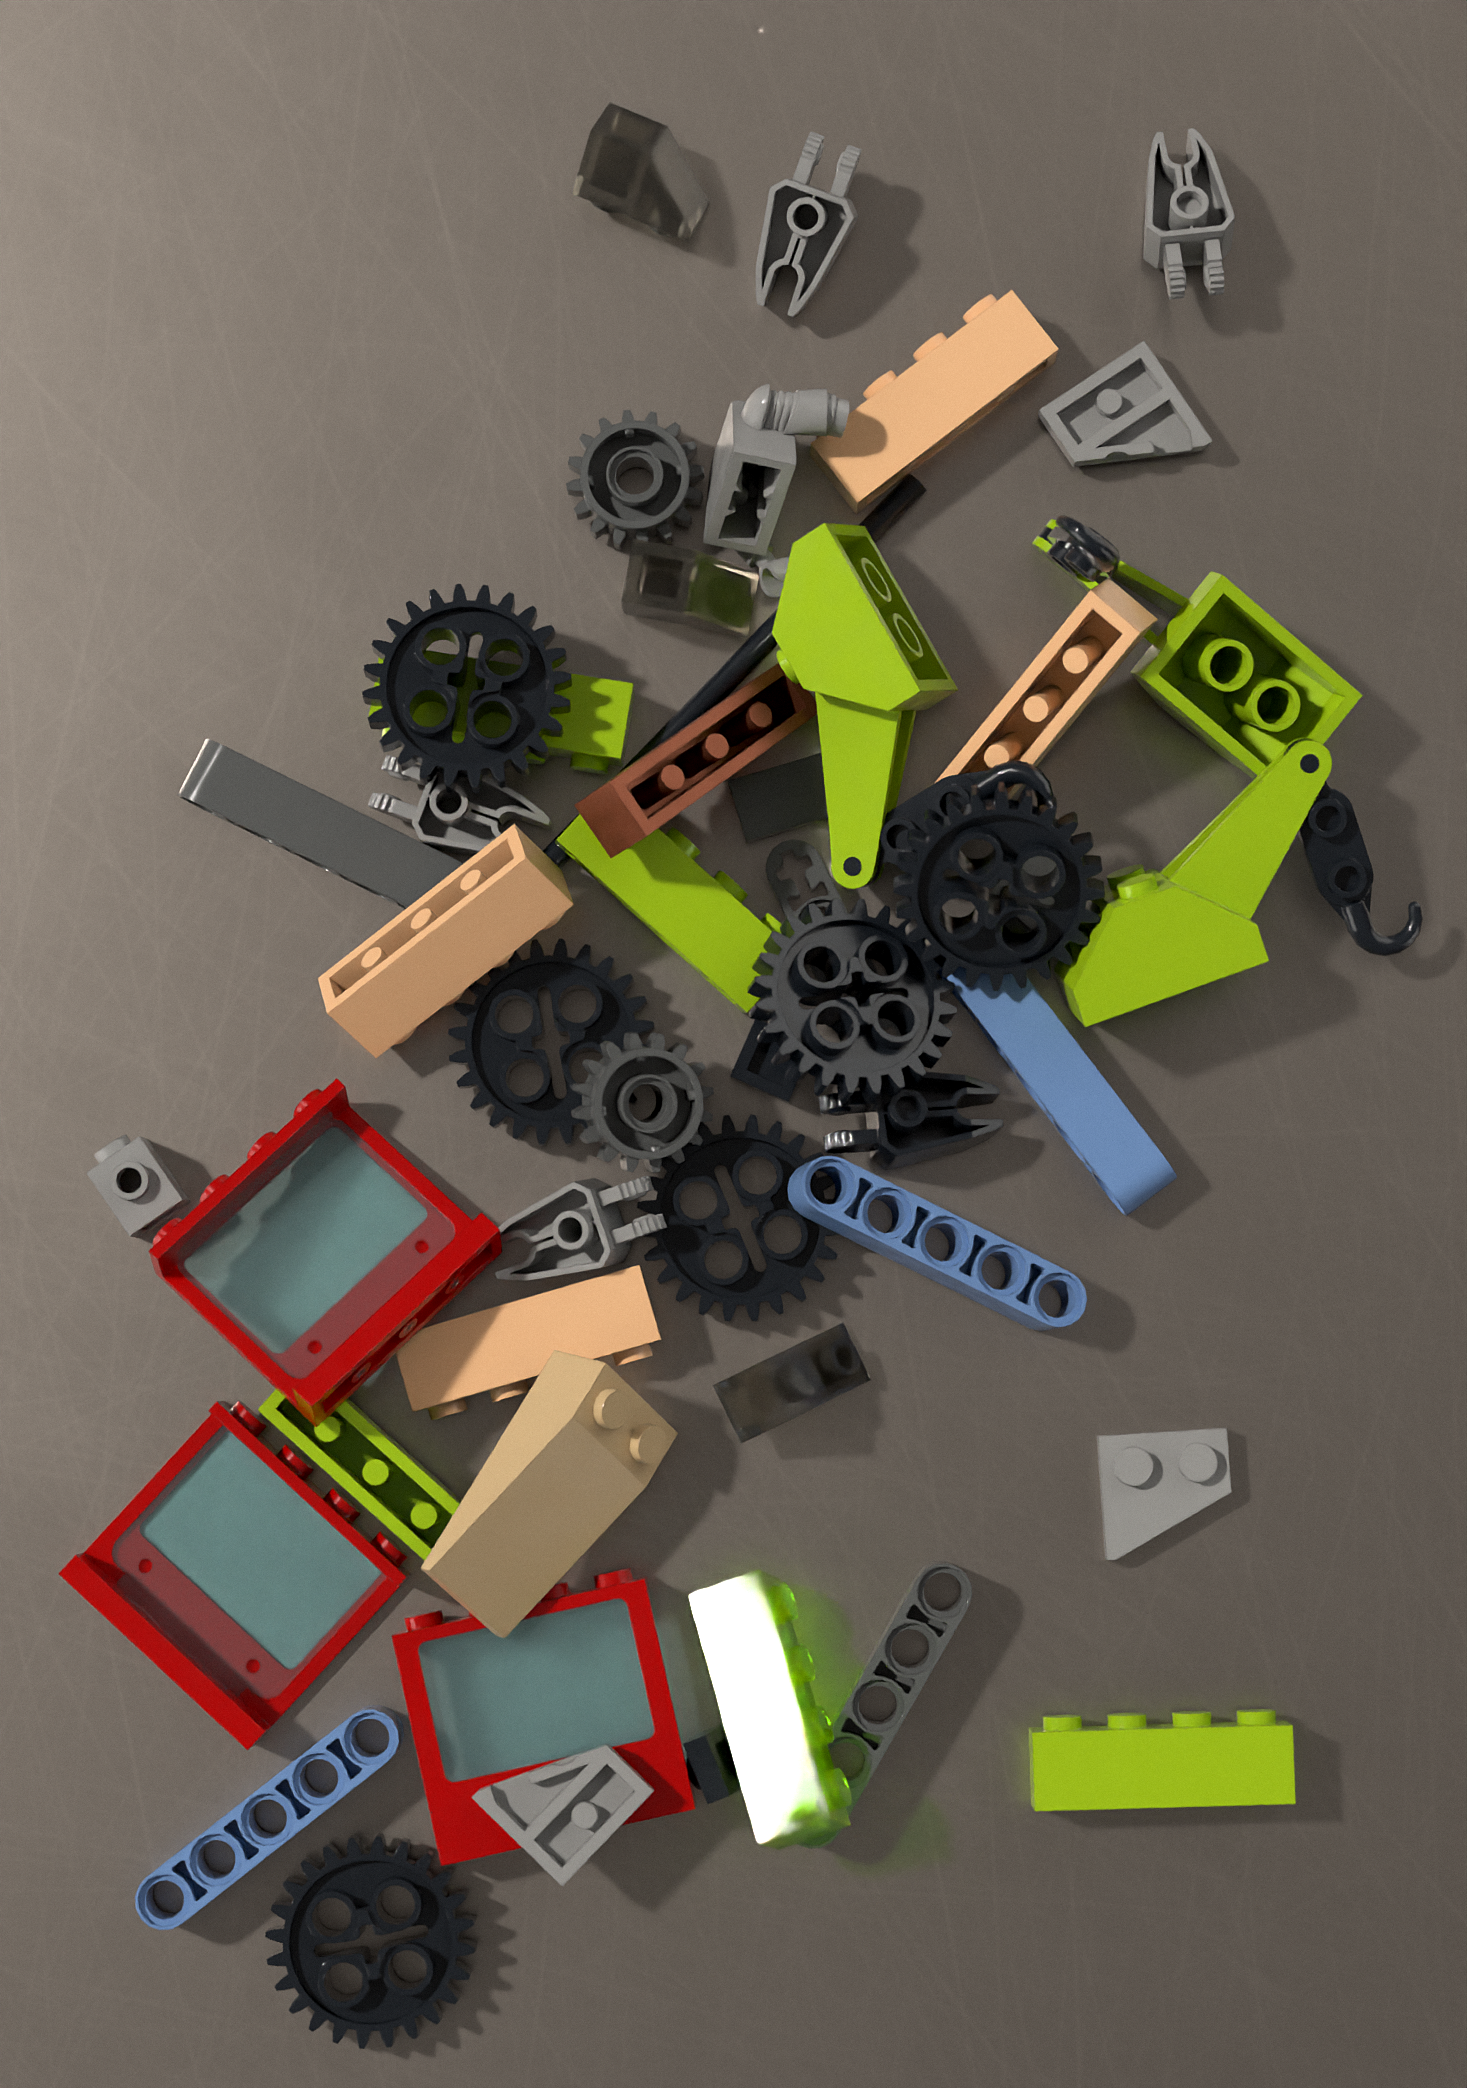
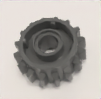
M624 410L622 422L614 425L605 417L599 419L601 432L595 438L586 434H582L579 438L580 445L585 451L584 456L569 457L568 460L569 469L580 475L579 479L566 483L568 495L584 497V500L579 502L574 508L576 518L581 520L592 516L594 521L590 529L591 536L598 539L606 531L613 535L615 549L621 550L628 539L637 540L640 550L648 551L649 539L659 536L666 544H669L673 541L671 527L678 523L689 528L692 524V517L686 510L687 504L702 505L703 493L690 485V483L698 482L705 478L703 466L696 464L688 465V461L697 454L695 442L692 441L680 445L678 442L681 433L680 425L674 422L666 429L658 426L657 413L650 411L645 421L634 420L630 410ZM641 467L649 471L654 478L650 488L636 495L624 492L619 487L618 480L627 469Z
M634 1032L625 1033L623 1048L619 1049L610 1041L601 1043L600 1046L604 1057L599 1062L585 1059L582 1062V1066L589 1073L586 1082L573 1083L572 1090L582 1095V1106L571 1110L572 1117L584 1119L588 1125V1128L580 1135L582 1142L590 1144L599 1141L602 1143L597 1158L607 1163L620 1153L621 1169L629 1172H634L639 1159H643L647 1171L653 1173L660 1172L661 1158L667 1157L672 1162L678 1164L685 1161L681 1148L687 1143L700 1146L704 1140L696 1132L700 1122H709L713 1119V1114L703 1110V1099L714 1094L713 1087L700 1085L697 1078L704 1071V1064L697 1061L686 1063L683 1059L686 1056L688 1047L683 1043L676 1042L665 1051L663 1034L651 1033L647 1039L646 1046H642L638 1033ZM647 1084L655 1093L656 1106L650 1116L643 1120H637L629 1110V1098L637 1087Z

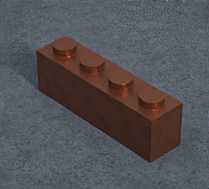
M777 663L594 790L574 806L609 857L613 858L651 834L817 715L816 701L808 690L803 689L800 683H793L784 673L780 664Z

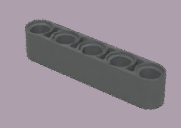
M207 738L177 795L196 807L403 909L408 908L464 864Z
M933 1561L923 1566L916 1574L789 1795L784 1808L785 1828L790 1838L798 1845L809 1849L822 1848L830 1844L838 1836L966 1613L972 1599V1586L967 1575L957 1565L947 1561ZM937 1573L953 1575L960 1584L958 1600L952 1606L945 1609H937L930 1606L924 1598L926 1582ZM914 1629L926 1636L928 1650L926 1656L920 1662L906 1665L893 1657L891 1645L898 1633ZM873 1686L886 1687L896 1697L894 1712L884 1720L874 1721L868 1719L859 1709L861 1695ZM851 1743L861 1749L864 1755V1762L862 1768L856 1774L841 1777L829 1769L826 1759L829 1751L835 1745ZM817 1799L822 1801L829 1807L832 1813L829 1825L818 1833L803 1831L797 1826L794 1819L797 1807L806 1800Z

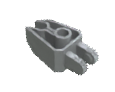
M1195 128L1188 129L1187 163L1183 167V177L1181 165L1173 163L1168 157L1163 132H1156L1149 155L1143 259L1157 269H1164L1170 300L1181 299L1185 296L1187 279L1184 266L1203 265V279L1208 295L1224 294L1222 260L1230 252L1232 246L1235 215L1213 151Z
M810 132L807 137L793 179L786 178L770 187L756 263L757 304L761 306L768 304L782 267L791 265L797 271L798 282L787 313L791 317L797 316L820 289L858 219V214L852 200L846 197L861 156V149L848 145L845 152L841 153L835 170L836 176L831 191L828 192L809 185L815 166L819 164L824 150V136L814 132Z
M386 755L381 769L387 771L394 778L421 784L419 777L421 765L414 764L411 768L402 772L398 768V758ZM437 772L427 785H423L425 788L418 806L403 802L400 798L387 793L379 794L374 792L368 804L374 810L412 823L423 844L436 850L474 856L501 835L500 826H503L509 820L516 819L549 830L552 826L551 819L536 805L507 786L501 789L494 779L487 775L482 776V786L479 794L473 793L468 777H460L452 793L447 792L444 774Z
M650 1176L637 1178L614 1187L596 1178L574 1181L507 1219L498 1227L500 1229L501 1245L523 1238L528 1244L546 1242L529 1247V1256L525 1261L495 1272L497 1279L528 1281L624 1263L632 1247L631 1240L667 1227L663 1214H648L634 1219L631 1224L625 1225L617 1203L624 1200L628 1202L638 1199L654 1189Z

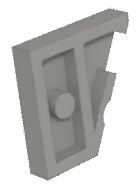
M1145 341L1041 408L1038 412L1039 418L1073 467L1203 451L1213 441Z
M1227 1428L1097 1436L1106 1560L1119 1559L1231 1493Z
M606 1743L482 1787L473 1795L472 1799L563 1886L650 1796L654 1788Z

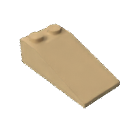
M554 1350L421 1569L496 1636L505 1638L646 1488L678 1433L607 1363Z

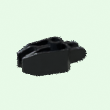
M926 1072L915 1086L904 1080V1088L892 1098L881 1086L879 1095L872 1103L868 1104L862 1097L860 1090L854 1091L846 1103L840 1102L838 1093L826 1094L819 1098L820 1112L824 1115L841 1116L865 1113L867 1129L840 1130L823 1137L825 1153L870 1152L871 1160L884 1170L965 1151L990 1139L1004 1126L1003 1119H967L959 1114L958 1108L991 1104L1000 1095L998 1087L967 1075Z

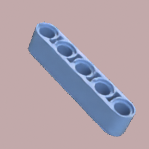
M959 966L947 978L942 976V969L940 970L939 975L943 980L955 983V988L952 991L953 995L1124 1216L1127 1217L1177 1179L1175 1171L1028 978L1026 988H1020L1013 974H1004L999 991H993L989 974L981 973L977 982L971 988L966 985V968Z
M832 1155L819 1157L797 1168L789 1179L787 1188L789 1201L793 1208L802 1216L1021 1325L1037 1331L1057 1329L1076 1322L1085 1311L1087 1302L1085 1288L1080 1279L1071 1272L843 1158ZM815 1171L826 1173L835 1184V1196L829 1205L819 1202L811 1192L810 1181ZM873 1199L884 1202L892 1213V1223L887 1233L877 1231L868 1220V1207ZM931 1227L943 1232L948 1240L949 1250L943 1261L935 1260L926 1250L925 1237ZM988 1255L998 1259L1004 1267L1005 1279L1000 1289L992 1288L983 1278L982 1266ZM1044 1284L1054 1287L1060 1295L1061 1307L1056 1317H1051L1043 1312L1039 1304V1293Z
M368 1705L355 1712L148 1875L138 1886L135 1895V1907L140 1919L149 1927L158 1930H169L183 1924L386 1764L401 1748L404 1739V1728L399 1716L390 1708L382 1705ZM375 1719L386 1726L390 1739L386 1750L381 1753H370L359 1746L356 1739V1730L361 1721ZM323 1759L329 1761L335 1767L338 1773V1783L334 1791L319 1793L308 1785L305 1771L310 1761ZM273 1800L283 1806L287 1815V1823L283 1831L269 1833L263 1831L258 1826L254 1814L258 1802ZM220 1840L232 1847L236 1861L232 1871L218 1873L207 1866L204 1860V1849L209 1841ZM168 1880L181 1888L184 1895V1904L181 1911L167 1913L156 1906L153 1900V1889L157 1882Z

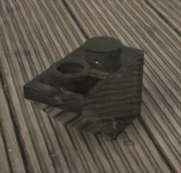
M613 103L608 104L590 130L572 194L590 201L596 208L602 211L620 213L647 224L658 234L668 237L676 236L689 241L705 216L710 202L667 125Z
M633 539L621 599L623 613L748 637L759 582V573L696 550Z
M841 1323L713 1385L740 1443H743L870 1381L871 1378L844 1323Z

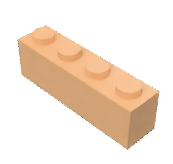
M1010 290L999 300L993 294L984 297L964 314L963 319L967 324L947 339L943 332L936 334L915 351L913 357L917 362L898 377L892 370L888 371L868 386L863 392L867 400L848 414L846 427L841 438L829 435L816 436L817 439L811 442L810 457L856 515L902 481L908 473L911 474L1055 363L1059 348L1013 290Z
M1107 578L1091 589L936 782L951 775L986 771L995 765L1011 760L1028 762L1037 767L1158 619L1110 578ZM1015 784L1007 788L1008 799H1011L1023 784Z
M513 824L318 978L327 1014L375 1058L379 1057L391 1046L404 1042L414 1033L418 1025L440 1008L456 1002L467 987L490 969L505 964L517 948L539 931L555 925L561 919L564 912L574 905L562 870Z
M640 1265L421 1328L396 1352L412 1412L428 1409L430 1419L435 1420L468 1410L465 1398L489 1391L492 1402L529 1392L526 1380L539 1376L554 1350L593 1360L613 1355L615 1365L619 1366L653 1356L650 1343L662 1340V1336Z

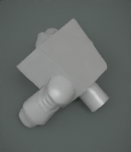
M765 384L756 389L746 402L740 400L731 402L711 462L703 543L734 549L750 568L758 566L761 588L769 597L781 596L790 557L775 559L771 554L773 545L770 543L796 467L795 435H829L841 438L846 427L849 414V400L837 398L835 394L827 393V388L797 390L792 393L791 391H771L770 385Z

